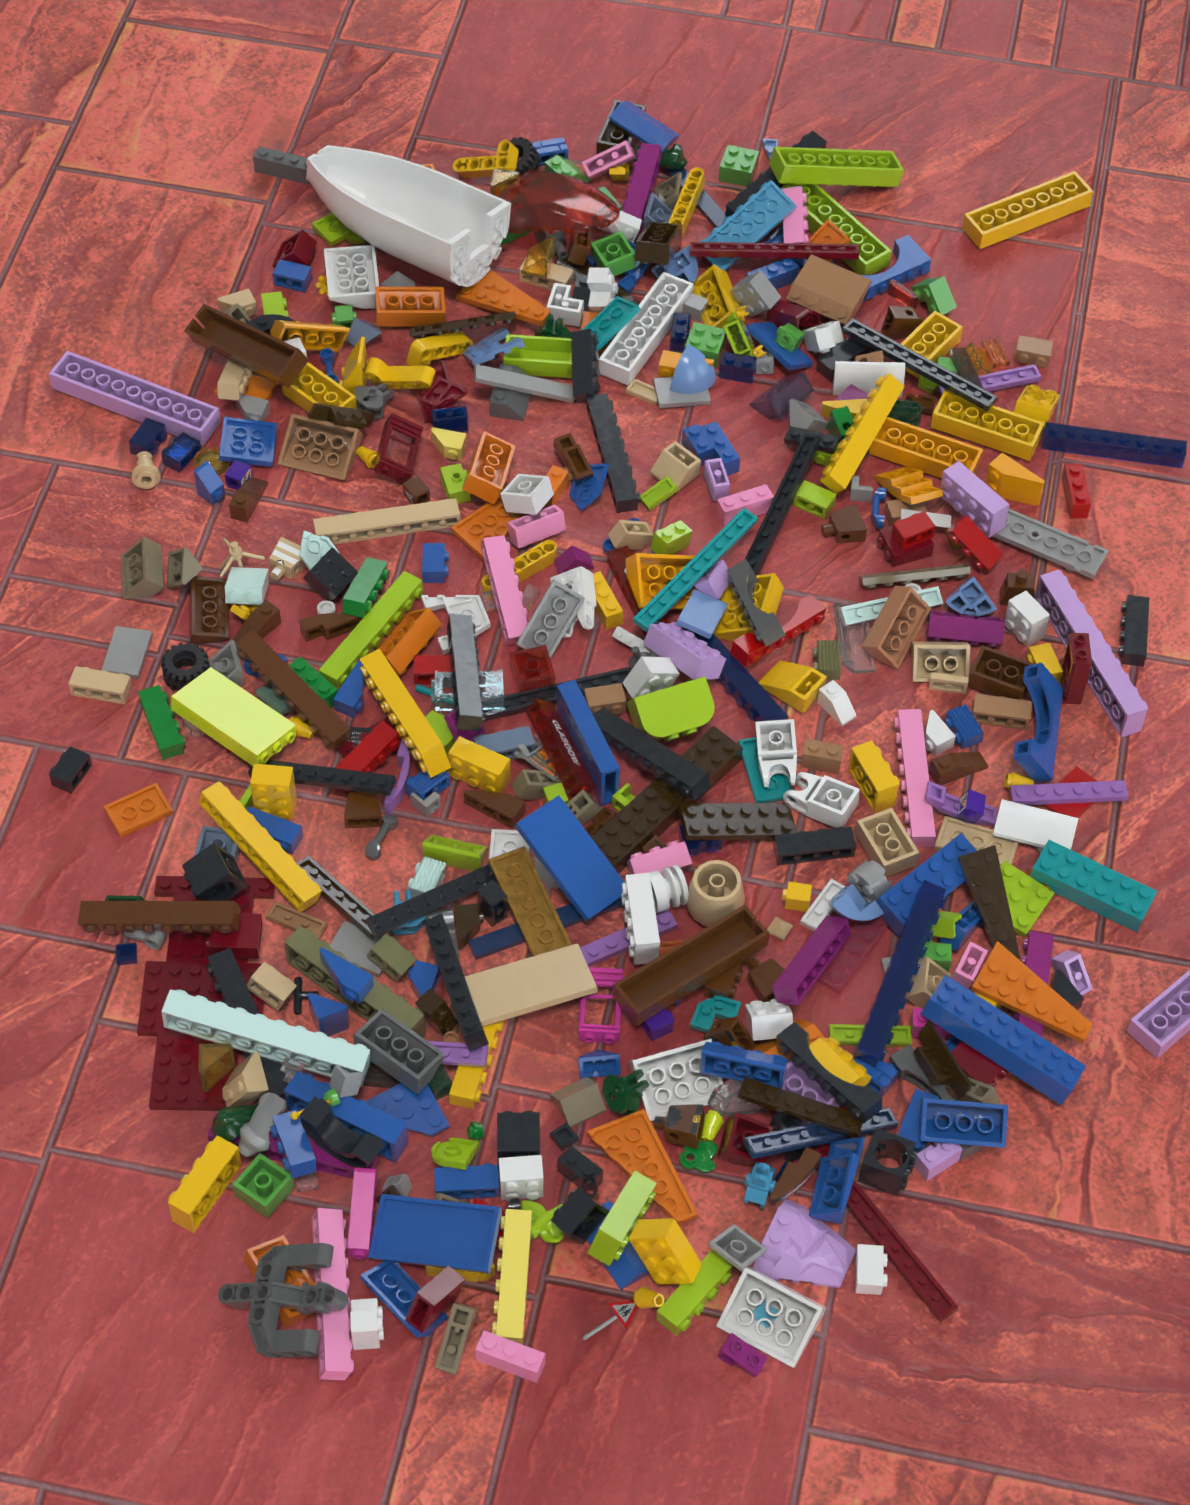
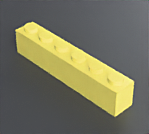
M506 1209L505 1216H501L500 1228L504 1229V1237L499 1239V1250H503L502 1258H498L497 1271H501V1279H496V1292L499 1293V1301L495 1300L494 1314H498L497 1322H493L492 1334L523 1344L532 1211Z

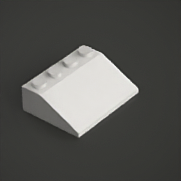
M364 245L324 249L329 300L362 309L375 308V287H379L375 246Z
M711 1039L628 1061L631 1073L637 1069H641L644 1073V1076L637 1083L642 1080H647L649 1083V1087L642 1092L643 1096L640 1100L650 1121H653L655 1116L667 1117L668 1109L671 1105L703 1104V1106L728 1099L721 1077L700 1073L701 1052L705 1042H712Z
M747 1267L743 1270L716 1326L728 1333H734L746 1343L795 1368L827 1307L761 1272ZM767 1302V1313L778 1317L774 1321L769 1318H762L757 1321L755 1320L756 1314L754 1310L759 1305ZM771 1306L779 1312L777 1314L771 1310ZM764 1320L768 1321L770 1326L766 1328L761 1322Z

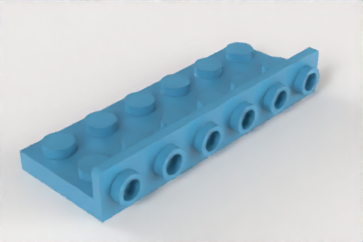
M771 180L768 183H764L760 191L752 194L744 205H740L731 217L725 218L719 228H714L710 236L702 239L700 242L758 243L796 208V204ZM741 257L705 258L712 265L714 264L727 271Z

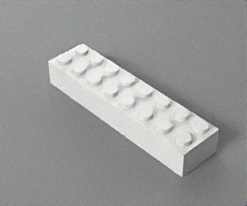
M663 272L639 304L641 310L619 331L599 358L600 374L629 385L682 314L683 302L690 293H693L694 284Z

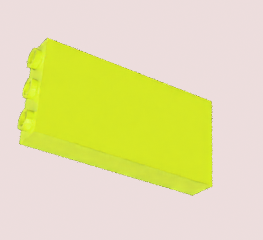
M212 667L171 696L172 711L252 766L254 764H265L275 753H279L284 746L292 743L296 737V725Z

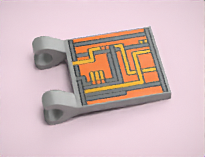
M540 732L534 734V737L537 738L534 739L535 746L539 748L530 753L524 744L517 745L519 750L514 752L517 758L525 759L540 771H545L547 776L553 781L576 766L575 762L549 744Z

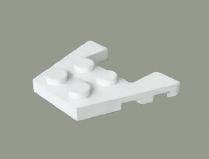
M437 595V597L421 596L424 608L429 607L431 611L445 608L448 617L449 614L472 615V622L476 625L475 636L491 627L490 620L479 595H456L455 597H445L444 595ZM447 635L438 637V644L442 654H447L449 652Z

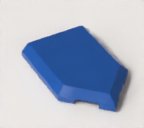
M608 463L591 464L590 467L593 475L579 480L573 479L569 496L581 511L601 495L609 468Z

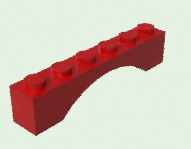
M809 595L798 602L793 618L782 627L786 636L766 646L763 640L759 641L755 633H746L733 641L730 654L744 667L751 663L754 664L761 657L768 656L776 648H781L789 640H794L799 634L807 632L812 626L820 624L825 618L826 607L814 596Z

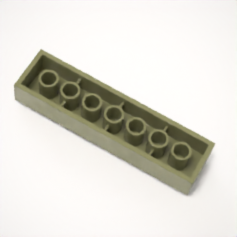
M300 926L284 942L287 963L341 1003L347 1005L348 1008L366 1021L370 1020L380 1009H383L422 1038L426 1036L423 1012L419 1008L409 1005L404 997H398L387 985L380 984L374 976V986L360 1004L346 999L322 964L319 950L323 947L342 959L350 961L346 959L343 953L333 950L326 941L319 940L311 930H306ZM354 962L352 963L353 965L361 968L358 964Z

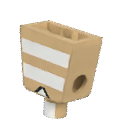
M283 537L279 539L269 558L270 569L272 570L270 576L277 581L282 575L289 579H294L307 567L299 556L301 546Z

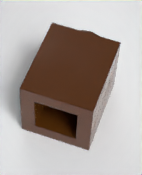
M419 476L403 483L404 496L411 504L430 501V489Z

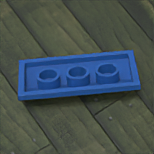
M628 100L620 102L609 117L612 122L642 142L661 145L662 153L680 136Z
M612 1201L602 1203L609 1211L614 1205ZM604 1220L587 1239L590 1246ZM630 1241L625 1246L618 1261L614 1259L610 1266L602 1262L620 1290L650 1274Z
M384 1261L359 1277L416 1338L429 1336L448 1320L449 1316L445 1313L422 1334L405 1321L414 1298L421 1287L397 1262Z

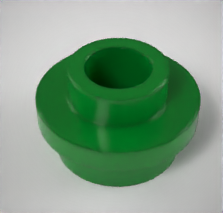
M471 1121L469 1126H467V1136L469 1139L475 1141L483 1139L484 1131L480 1122Z

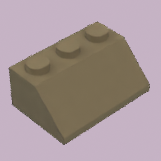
M144 536L121 555L122 593L124 599L152 597L158 591H161L164 585L161 545Z

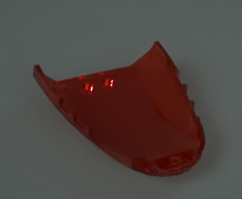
M530 169L498 196L511 203L510 222L507 233L523 234L524 230H532L533 234H538L539 230H547L549 234H553L554 230H563L565 234L589 232L591 227L602 229L611 225L620 215L617 203L597 188L575 177L554 172Z

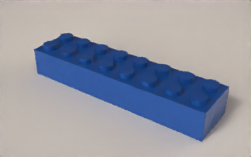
M947 975L944 976L920 1013L1060 1105L1064 1103L1072 1092L1086 1065Z

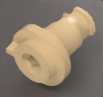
M144 451L137 454L138 461L136 463L138 466L133 469L131 478L135 486L141 489H150L160 482L161 476L159 469L153 465L151 460L152 454Z

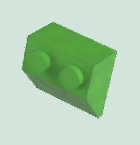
M556 155L545 161V177L564 194L591 180L571 160Z

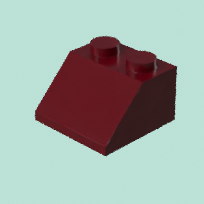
M302 229L281 243L272 266L275 268L280 259L309 266L311 263L310 259L316 251L317 241Z
M735 1112L726 1120L717 1157L736 1165L755 1166L756 1163H765L767 1156L752 1159L743 1141L745 1137L773 1132L774 1127Z

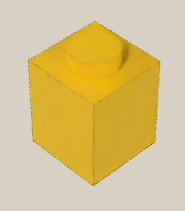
M788 882V888L783 889L782 900L786 901L785 909L807 912L812 885Z

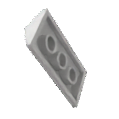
M553 579L516 644L544 661L549 662L585 597Z

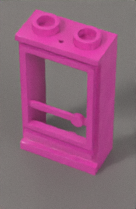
M589 967L593 979L599 987H613L614 983L623 979V969ZM590 994L581 997L578 1041L586 1043L604 1042L606 1044L619 1043L621 1006L617 1001L615 1026L584 1024L586 998L614 999L613 995Z

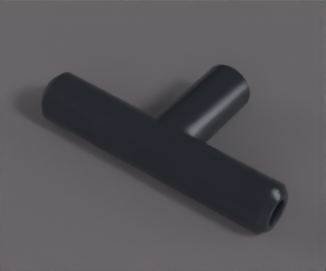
M295 977L294 984L297 987L294 990V1014L300 1015L302 1013V1000H308L309 992L318 996L319 994L318 991H302V978Z

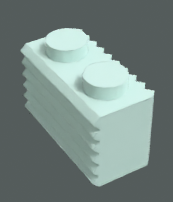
M424 856L422 862L417 863L415 867L416 875L414 878H410L407 887L411 890L412 897L442 884L446 875L445 862Z

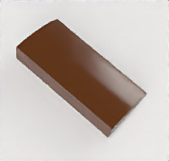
M195 576L190 580V643H216L229 639L228 603H225L227 579Z

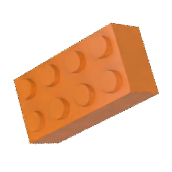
M483 431L475 445L462 490L495 504L503 490L516 446Z

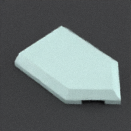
M303 531L299 556L309 570L332 547L337 552L338 550L329 537Z

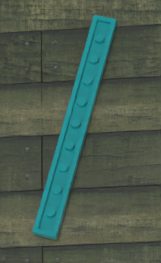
M743 508L633 618V623L645 632H648L650 624H656L757 522L758 517Z

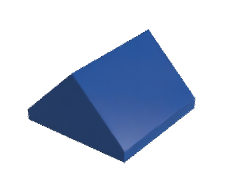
M309 992L310 1015L318 1032L325 1033L329 1037L349 1028L347 1005Z

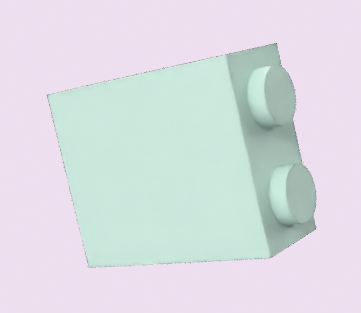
M232 567L225 585V603L261 605L264 602L269 586L268 569Z

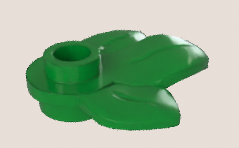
M700 1138L698 1149L684 1146V1151L680 1154L679 1158L681 1166L686 1170L697 1169L700 1172L714 1170L716 1165L711 1159L717 1153L718 1145L711 1141L702 1142ZM687 1157H692L694 1159L688 1160Z

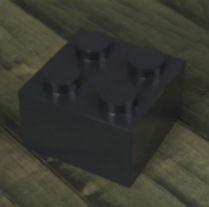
M332 547L310 569L303 579L325 600L332 601L353 580L358 571Z
M578 1187L571 1191L567 1197L568 1200L555 1210L551 1221L568 1237L583 1245L610 1211L594 1196Z

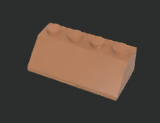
M894 586L861 647L871 657L898 669L931 608L911 587Z

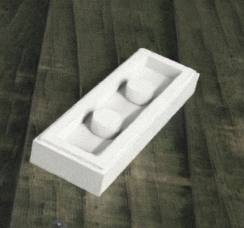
M830 879L802 917L800 924L814 932L826 916H830L834 911L828 903L845 886Z

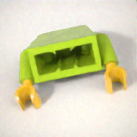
M746 305L736 308V311L727 318V325L723 326L735 355H741L743 359L759 358L765 355L766 352L762 350L763 345L752 349L753 341L745 323L740 320L741 317L749 315V312L746 313L745 311Z

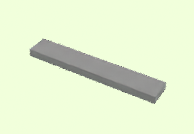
M478 364L474 367V382L573 403L575 400L573 397V385Z

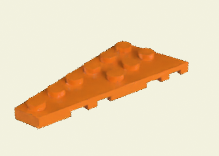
M491 269L480 281L469 287L463 286L456 294L457 301L497 313L515 311L516 319L540 326L545 324L547 315L551 314L548 308Z
M500 494L495 504L486 503L453 525L451 532L484 561L481 550L483 538L505 535L506 539L509 535L507 522L522 517L524 513L506 512Z
M997 941L972 985L971 991L1084 1044L1093 1024Z
M644 1109L587 1131V1136L629 1178L635 1170L657 1183L653 1190L656 1192L653 1201L670 1218H674L678 1225L697 1218L698 1214Z

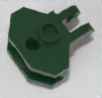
M549 313L545 324L539 327L535 332V336L571 338V332L567 329L566 324L563 323L562 318L559 317L557 320H554L553 314Z
M641 1069L633 1071L627 1077L609 1074L604 1078L602 1093L610 1110L627 1115L639 1110L640 1098L643 1096L642 1092L649 1087L647 1080L637 1083L644 1076Z

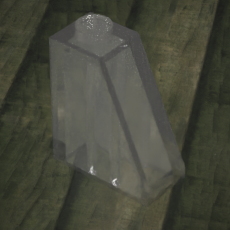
M731 1079L713 1089L707 1102L722 1117L731 1116L735 1112L744 1115L763 1113L769 1110V1108L739 1099L738 1093L742 1082Z

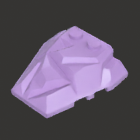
M785 1198L781 1206L778 1207L761 1244L768 1250L755 1261L753 1269L776 1281L787 1279L792 1280V1283L805 1281L812 1282V1285L840 1288L854 1258L856 1249L822 1220L811 1218L809 1216L810 1210L805 1206Z

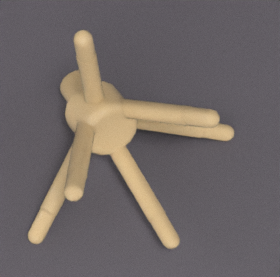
M224 538L223 542L229 547V555L219 567L222 570L220 578H223L233 560L238 562L239 567H243L241 562L242 556L264 560L265 557L243 552L236 541L230 544Z

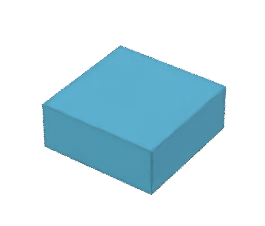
M767 1302L759 1305L754 1310L756 1314L755 1320L757 1321L762 1318H769L774 1321L778 1316H771L767 1313ZM771 1306V1310L777 1314L779 1311ZM764 1320L761 1322L766 1328L770 1326L768 1321Z

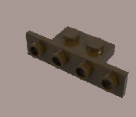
M314 403L307 417L308 419L333 422L334 425L364 429L370 426L376 413Z
M928 1021L918 1034L925 1046L917 1047L913 1053L934 1085L950 1083L959 1099H962L972 1087V1084L932 1022Z

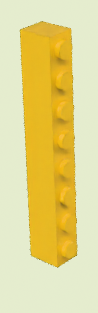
M890 373L885 376H879L876 379V385L868 393L867 401L861 405L860 413L852 420L853 425L845 432L846 437L838 444L837 447L839 449L831 456L830 464L822 472L823 476L820 481L835 494L846 489L904 388V385Z
M219 781L201 792L198 804L300 913L318 902L322 892L319 885L311 880L306 871L296 864L293 857L282 849L280 843L269 835L268 831L256 821L255 817L243 807L242 803L230 793L227 787H224Z

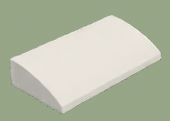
M835 361L832 384L833 395H840L851 384L869 393L875 387L876 379L888 373L904 385L905 363Z
M1002 799L993 835L1044 848L1048 840H1051L1071 850L1078 818Z

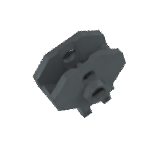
M385 383L376 387L374 385L371 387L358 386L354 389L357 409H367L375 412L376 415L373 420H379L384 417L383 408L386 406V402L393 398L395 392L392 389L386 391L387 386Z

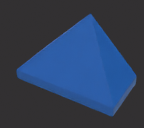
M595 1050L578 1057L580 1078L608 1076L609 1074L621 1075L619 1053Z

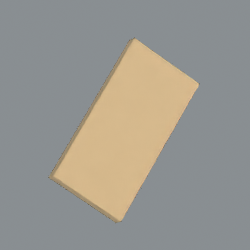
M944 816L934 850L939 851L962 833L977 851L995 845L1000 866L1004 860L1012 865L1019 842L994 836V830Z

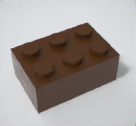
M982 645L969 673L968 687L997 697L1023 699L1027 691V687L1023 682L1025 666L1033 665L1034 663Z

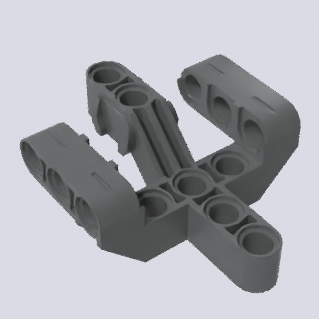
M327 1243L275 1245L258 1260L255 1282L225 1284L220 1288L218 1299L221 1303L234 1309H250L247 1325L257 1353L271 1358L317 1356L320 1339L319 1331L312 1329H276L280 1307L298 1310L300 1314H310L315 1312L329 1313L341 1311L347 1306V1294L328 1283L317 1282V1285H308V1283L303 1282L302 1287L284 1284L286 1270L302 1272V1269L319 1271L320 1268H330L334 1251L333 1245Z

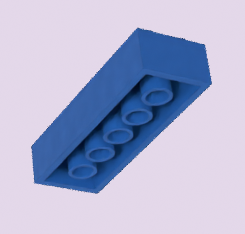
M960 833L877 899V904L884 912L881 917L899 936L966 882L957 858L977 850Z
M297 1071L284 1090L287 1110L290 1112L297 1110L299 1112L305 1109L314 1096L318 1099H323L325 1092L332 1089L329 1086L330 1084L319 1082L312 1075ZM351 1096L339 1097L341 1103L331 1107L335 1117L341 1120L345 1127L351 1131L364 1135L368 1133L371 1136L375 1135L380 1138L384 1146L378 1155L396 1164L408 1145L407 1124L398 1117L393 1118L387 1115L382 1109H375L361 1099L356 1100Z

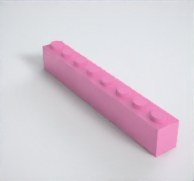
M921 709L898 710L897 717H894V729H897L898 732L895 734V742L899 744L897 759L901 760L899 776L903 777V780L900 782L901 792L904 791L905 795L902 797V806L906 808V812H904V823L908 824L906 832L916 848L934 847L936 834L933 808L925 799L929 774Z
M317 1208L312 1216L313 1243L333 1245L334 1251L330 1268H320L319 1271L314 1270L315 1285H317V1282H325L347 1294L349 1278L346 1277L348 1258L345 1257L347 1238H344L346 1219L343 1218V1210ZM348 1298L347 1306L341 1311L329 1313L316 1312L317 1331L320 1334L318 1345L319 1379L345 1381L349 1374L353 1372L354 1361L350 1355L353 1342L349 1337L351 1318H348L350 1298Z

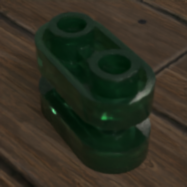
M897 399L887 417L918 427L923 407L916 401Z

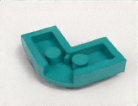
M717 995L703 1002L700 1001L693 1015L690 1028L707 1033L713 1025L715 1017L726 1019L738 1016L741 1002Z

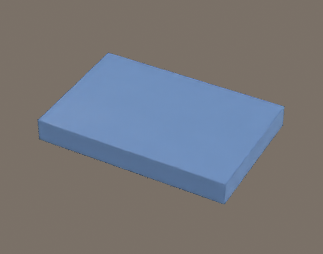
M694 589L676 624L710 639L728 604Z

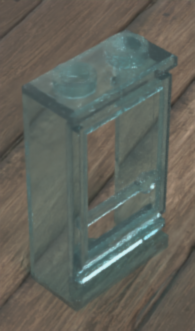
M498 669V672L478 671V673H481L479 686H485V692H482L481 699H484L483 709H504L503 669ZM435 671V679H431V690H435V692H431V703H435V711L454 709L453 693H443V687H452L451 672L438 673V671Z

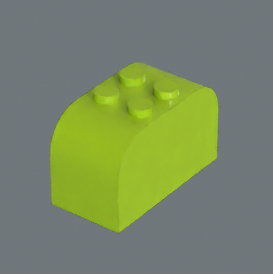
M706 676L635 697L627 702L634 727L654 740L664 739V742L678 738L679 734L684 737L697 732L696 728L710 721L715 709Z

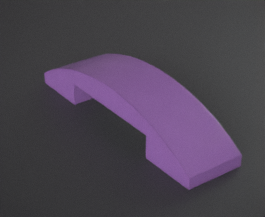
M401 740L397 754L398 767L402 768L397 787L393 788L390 796L386 795L384 802L385 814H390L400 804L406 793V781L410 777L409 750L403 740Z
M928 781L925 799L939 811L953 818L965 821L957 817L960 798L946 793V787ZM985 804L984 815L973 824L994 826L996 824L997 808Z

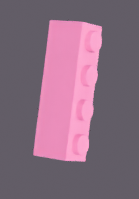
M802 186L784 188L782 191L796 204V208L783 219L784 243L809 244V237L806 234L808 221L805 220V217L808 216L807 206H805L807 194L806 192L803 193Z

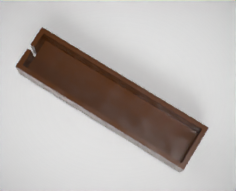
M203 304L195 315L205 328L203 329L195 319H192L184 330L193 342L287 388H290L309 361L300 349L206 304Z
M743 905L614 983L613 998L634 1024L638 1026L768 946L769 932L759 920L756 921V916L749 908Z

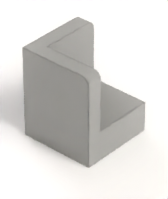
M690 293L683 302L682 315L700 322L702 320V311L708 304V299Z
M853 476L850 487V501L871 502L873 488L871 486H859V476Z
M414 792L410 794L411 805L426 818L441 807L440 795L436 792H433L425 800H422Z
M339 1065L334 1066L329 1086L335 1089L340 1098L358 1095L363 1075L361 1072L346 1074Z

